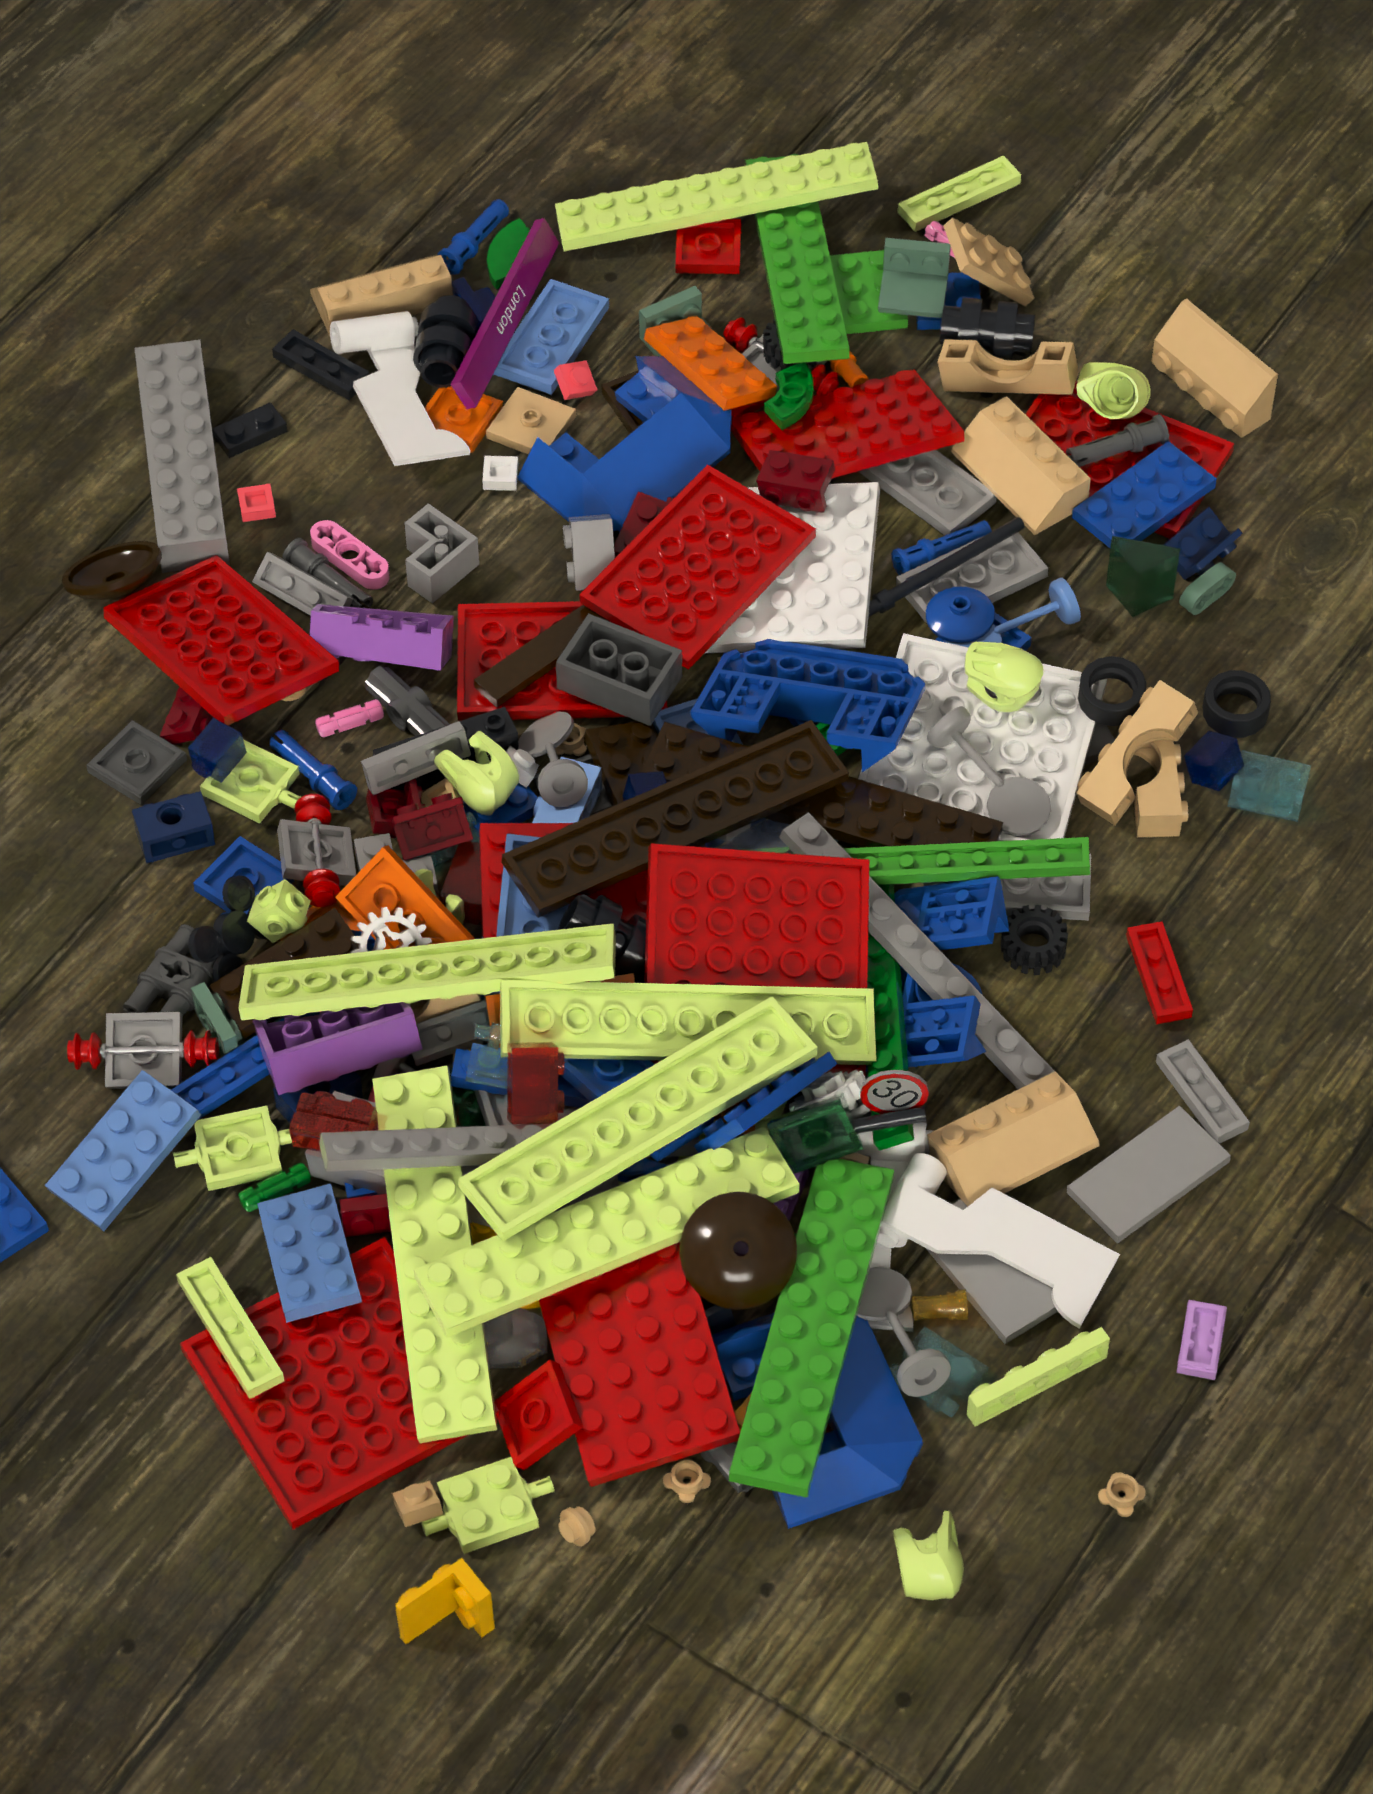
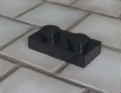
M271 402L212 428L214 439L229 458L288 432L287 423Z

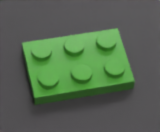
M884 250L830 255L846 334L908 328L907 315L881 313L878 311Z

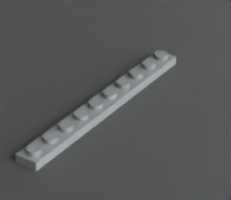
M809 812L784 828L779 837L794 854L852 858ZM869 876L868 932L933 1000L976 996L981 1005L975 1035L986 1050L984 1054L1017 1089H1020L1055 1072Z
M553 1123L321 1133L319 1145L326 1172L483 1165ZM699 1136L667 1157L693 1156L698 1154L693 1145L700 1141Z

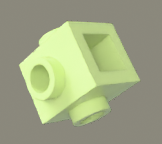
M284 879L272 887L266 886L255 896L247 922L274 943L304 927L307 922L306 914L311 900Z

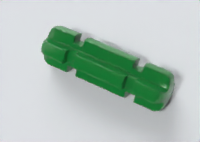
M298 1163L288 1168L290 1171L288 1173L282 1171L257 1183V1188L255 1189L251 1186L238 1194L239 1201L246 1212H251L258 1208L257 1203L282 1197L292 1192V1187L300 1188L310 1183L311 1176L309 1170L304 1163Z

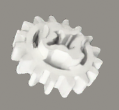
M383 907L381 908V917L379 918L373 912L367 914L370 921L368 925L358 922L357 927L362 931L361 936H351V940L359 944V949H355L350 953L367 952V941L372 931L376 940L374 949L371 951L384 949L387 946L385 937L392 941L398 940L400 945L396 948L408 947L414 941L415 946L427 945L432 940L431 938H422L421 933L427 928L425 924L417 926L413 924L417 916L416 914L411 913L406 918H403V908L397 907L394 915H390L388 908ZM397 922L407 929L400 933L392 932L385 923Z
M857 1070L849 1074L848 1072L842 1073V1071L837 1073L828 1072L802 1089L803 1095L795 1097V1101L789 1104V1109L796 1124L801 1123V1125H804L808 1122H811V1124L817 1122L818 1124L823 1121L830 1123L840 1119L848 1111L855 1109L858 1106L856 1100L861 1099L860 1089L862 1083L866 1080L863 1072H858Z

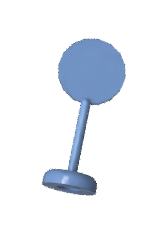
M1061 577L1053 580L1049 585L1051 603L998 626L993 624L991 629L977 640L965 643L944 641L968 648L973 642L1002 643L1001 633L1052 611H1055L1059 619L1067 625L1077 623L1081 618L1080 608L1070 585Z

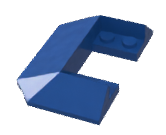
M636 356L639 372L615 391V397L619 403L644 423L601 459L594 456L566 432L550 446L537 437L518 475V479L568 522L569 517L609 514L612 518L613 531H619L620 533L638 491L666 502L668 497L675 498L707 464L714 467L731 453V410L724 411L663 356Z
M765 639L756 642L755 649L740 653L737 649H734L722 655L691 710V718L709 735L729 741L733 740L738 730L743 733L752 732L759 734L769 715L830 724L827 731L828 744L841 746L845 749H861L862 772H864L897 748L925 691V682L919 676L913 677L908 672V665L900 658Z
M998 876L899 889L894 893L895 904L940 951L992 944L994 933L1009 932L1002 884ZM900 966L908 1067L967 1061L986 1052L975 1035L981 1005L976 996L919 1002L915 992V980Z
M774 1313L730 1327L712 1335L725 1381L733 1401L748 1397L752 1393ZM859 1316L856 1317L828 1421L831 1432L825 1433L808 1498L772 1490L788 1529L901 1490L907 1478V1471L914 1457L918 1456L923 1446L921 1435L869 1322Z

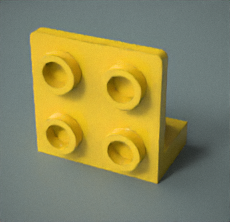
M463 1558L452 1565L445 1564L433 1574L432 1579L419 1588L412 1587L401 1595L395 1605L400 1638L405 1644L454 1611L461 1623L467 1629L473 1627L481 1638L495 1629L491 1593Z

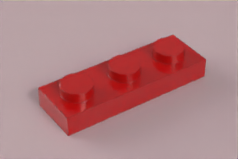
M1163 921L1128 927L1126 937L1156 1024L1192 1018L1193 1008Z

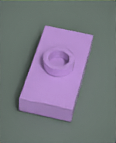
M1188 1300L1176 1373L1215 1380L1226 1317V1306Z

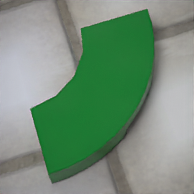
M520 218L501 229L489 246L487 254L488 275L495 289L502 286L530 231Z
M805 362L776 372V383L779 390L773 398L764 403V412L781 430L801 419L812 403L814 395L813 376Z

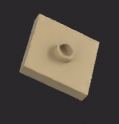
M517 387L486 430V439L529 455L537 437L550 446L562 436L575 419L576 409Z

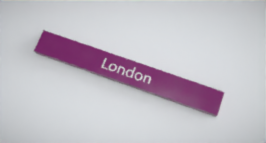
M545 218L535 220L451 383L452 388L466 409L477 407L559 245V241Z

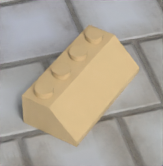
M441 255L422 258L310 289L311 296L329 336L332 321L405 311L415 315L422 313L428 305L435 302L438 298L453 295L452 278Z
M1187 298L1183 300L1154 339L1152 363L1159 371L1164 372L1175 381L1181 390L1188 392L1204 409L1209 410L1221 420L1226 428L1231 429L1243 438L1271 419L1278 374Z
M1007 396L982 409L964 431L965 442L954 444L952 447V453L1016 517H1020L1025 526L1034 535L1070 516L1073 513V508L1089 498L1091 478Z
M1056 1071L927 1134L930 1155L938 1159L947 1170L944 1181L967 1207L991 1188L1005 1194L1099 1146V1140L1076 1092Z

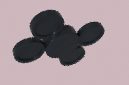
M242 875L228 878L223 886V900L231 911L221 913L215 920L213 927L199 926L195 928L189 937V951L196 961L209 963L216 960L213 966L215 982L244 964L237 955L246 953L252 947L255 938L259 940L267 939L247 922L251 911L250 907L255 899V890L252 882Z

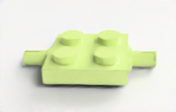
M241 738L229 751L221 756H217L204 748L200 749L196 756V762L212 768L210 775L200 785L202 795L259 824L274 806L283 803L294 809L295 803L302 797L288 791L289 787L300 775L299 766Z
M266 1105L197 1120L194 1123L196 1132L195 1149L173 1152L176 1168L198 1163L205 1174L208 1191L267 1179L282 1172L279 1159L280 1146L302 1142V1136L299 1126L277 1131L275 1125L270 1120L268 1106Z
M508 1457L437 1482L438 1492L443 1502V1515L423 1521L421 1524L426 1536L449 1528L450 1532L457 1537L463 1554L539 1528L538 1518L533 1508V1499L555 1492L550 1476L527 1484L519 1475L512 1458Z

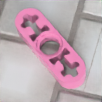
M323 520L312 526L310 530L311 544L317 553L325 555L328 561L367 589L377 590L387 585L390 578L388 562L382 556L333 521ZM349 550L359 553L354 559H344L341 557L342 553Z

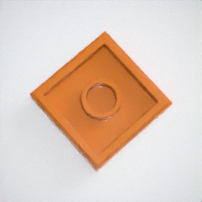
M451 386L438 388L426 405L425 410L436 429L447 430L456 434L465 441L470 448V452L473 453L486 435V430L503 408V401L483 394L477 407L466 409Z

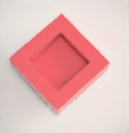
M587 360L561 364L553 370L564 400L592 396L598 390Z
M270 484L237 488L242 522L276 517Z

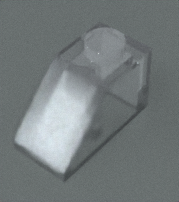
M518 1308L483 1323L489 1369L521 1368L547 1353V1329L544 1318L523 1308Z

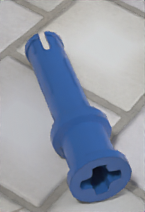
M493 200L488 208L465 232L455 234L448 248L441 249L437 255L442 256L450 274H459L467 259L474 258L478 253V245L508 216L509 208L502 200Z
M983 520L938 539L929 540L923 538L918 540L917 545L904 550L901 548L894 549L891 553L893 566L898 575L904 574L992 532L991 527L987 521Z
M279 730L275 733L283 741V744L273 737L270 739L269 746L271 749L275 750L287 761L299 766V771L309 779L311 789L315 793L325 795L329 799L331 807L335 810H343L353 802L357 794L356 785L353 782L344 781L338 775V770L333 765L322 764L285 730Z

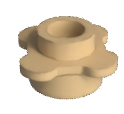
M574 723L570 735L562 744L555 748L557 755L565 753L582 756L585 754L584 734L586 729Z
M686 1458L676 1463L671 1473L664 1475L663 1484L667 1489H673L679 1495L681 1502L691 1503L695 1499V1494L701 1489H706L710 1486L711 1478L708 1473L702 1472L701 1467L696 1462ZM685 1478H689L691 1480L689 1483L683 1482Z
M1117 1472L1112 1474L1107 1488L1099 1491L1098 1499L1101 1504L1110 1505L1115 1508L1120 1516L1128 1517L1133 1514V1507L1137 1501L1145 1498L1146 1490L1132 1476ZM1123 1492L1126 1496L1120 1497L1118 1493Z

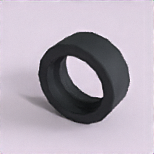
M1108 656L1096 659L1088 664L1081 674L1078 692V702L1081 710L1089 719L1101 725H1121L1128 715L1133 716L1141 706L1139 702L1146 691L1147 684L1144 674L1135 663L1125 658ZM1102 679H1118L1128 684L1133 690V695L1131 699L1124 703L1110 704L1097 699L1091 692V687Z
M1229 670L1217 674L1209 681L1205 689L1203 717L1213 730L1228 737L1244 738L1256 734L1264 727L1269 716L1271 705L1270 690L1266 683L1258 676L1243 670ZM1226 694H1241L1253 700L1257 705V709L1247 714H1233L1218 706L1216 700Z

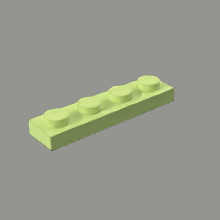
M1001 156L898 203V214L916 232L930 225L932 221L938 222L1021 184V174L1005 156Z
M209 1257L177 1273L179 1285L249 1399L284 1382L283 1372L213 1259Z
M1102 1327L1090 1333L1088 1331L1076 1335L1069 1344L1060 1349L1052 1348L1045 1351L1035 1362L1025 1367L1016 1366L1005 1374L1004 1378L992 1384H981L969 1395L967 1416L976 1427L1106 1359L1110 1338Z

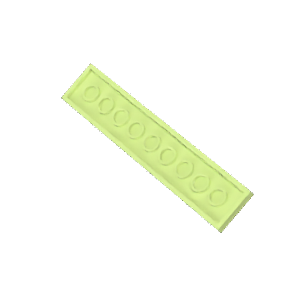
M863 142L850 143L846 146L832 149H820L797 156L790 155L767 162H756L752 165L737 168H725L721 171L702 175L695 174L672 181L665 180L642 187H630L627 190L612 193H600L596 196L582 199H569L555 204L562 246L565 252L879 188L868 144Z
M614 923L245 965L238 1009L241 1020H265L277 1016H302L307 1013L321 1011L338 1012L343 1009L365 1006L374 1008L383 1004L414 1003L419 1000L436 998L451 999L456 996L471 994L488 995L500 991L501 980H535L558 984L586 981L601 982L605 979L615 978L616 934Z
M501 980V1057L662 1061L773 996L816 1044L818 1051L815 1059L830 1052L837 1064L872 1065V1062H876L873 989L617 982L558 984L535 980Z
M771 996L459 1178V1188L500 1239L505 1241L767 1086L787 1071H792L816 1057L818 1047L775 998Z
M448 1066L372 1079L379 1130L457 1127ZM462 1166L384 1169L416 1433L419 1443L498 1430L484 1324H479L446 1338L414 1278V1268L473 1245L467 1197L459 1188V1178L464 1176Z
M764 1126L732 1139L715 1150L710 1148L552 1212L505 1241H502L496 1235L414 1268V1278L446 1338L680 1242L683 1229L693 1212L704 1202L715 1196L729 1192H748L775 1203L799 1193L800 1184Z

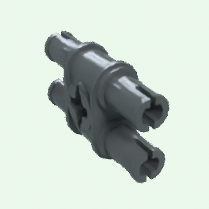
M182 924L167 946H162L156 950L155 958L145 972H141L138 975V986L123 1005L125 1013H146L155 999L160 997L167 1000L160 1012H181L184 1017L187 1011L195 1010L191 988L203 982L208 987L215 982L213 966L216 960L209 963H200L195 959L186 957L189 953L188 942L190 934L194 930L193 927Z

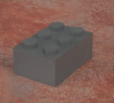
M588 614L556 661L557 689L651 726L682 678V650Z

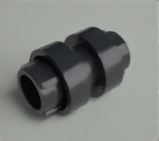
M442 296L428 305L421 314L413 361L422 378L434 387H451V383L479 330V321L476 314L471 310L468 302L458 296Z
M963 297L961 307L944 305L940 345H943L945 339L977 340L983 349L993 350V356L1009 361L1013 360V352L1031 354L1035 314L1018 313V302L999 301L997 311L982 309L983 299Z
M584 894L576 896L565 911L558 930L614 923L616 934L615 976L634 973V979L644 983L646 919L635 914L628 921H625L621 918L623 907L603 895L598 896L595 900Z

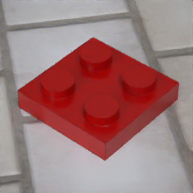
M725 219L677 229L675 273L740 274L741 219Z
M552 1360L547 1361L494 1401L500 1410L497 1418L514 1466L522 1470L529 1468L583 1428L561 1366Z

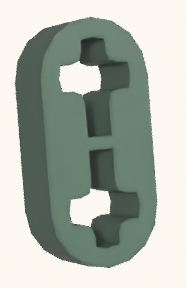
M1222 562L1215 564L1187 586L1180 597L1179 604L1193 615L1201 613L1231 588L1235 581L1236 573Z

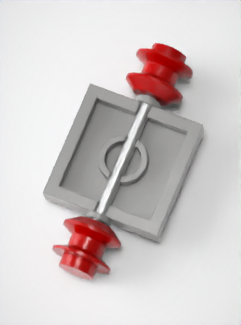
M742 317L730 321L723 333L725 341L731 346L736 344V350L743 354L749 362L777 385L775 373L780 371V366L774 369L771 367V363L767 364L765 361L763 335L757 338V326L750 324L746 327V320ZM817 361L815 367L808 365L813 376L814 391H817L816 396L822 394L827 396L839 386L837 372L831 371L825 374L826 367L824 364L827 361Z
M307 794L299 798L295 803L296 821L280 819L277 832L282 878L303 881L304 895L311 900L310 905L328 907L338 901L335 897L341 892L339 885L346 886L356 876L351 830L349 827L329 825L332 817L328 799L320 794Z
M181 1012L106 1013V1043H102L95 1032L91 1034L89 1040H82L80 1034L75 1033L74 1040L68 1041L67 1057L69 1063H74L76 1070H80L83 1062H89L92 1069L96 1070L102 1058L105 1059V1087L107 1089H127L142 1070L167 1088H174L182 1083V1057L185 1058L191 1068L195 1066L197 1060H204L206 1065L209 1066L212 1064V1060L218 1059L219 1042L217 1037H212L210 1030H207L202 1038H197L194 1031L190 1030L184 1042H182L183 1014Z

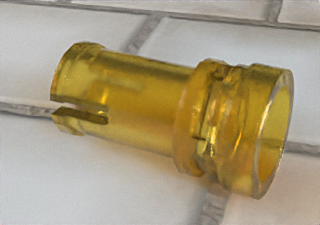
M966 1289L954 1291V1293L947 1291L946 1295L912 1296L914 1322L948 1318L949 1321L953 1320V1318L961 1321L969 1319Z

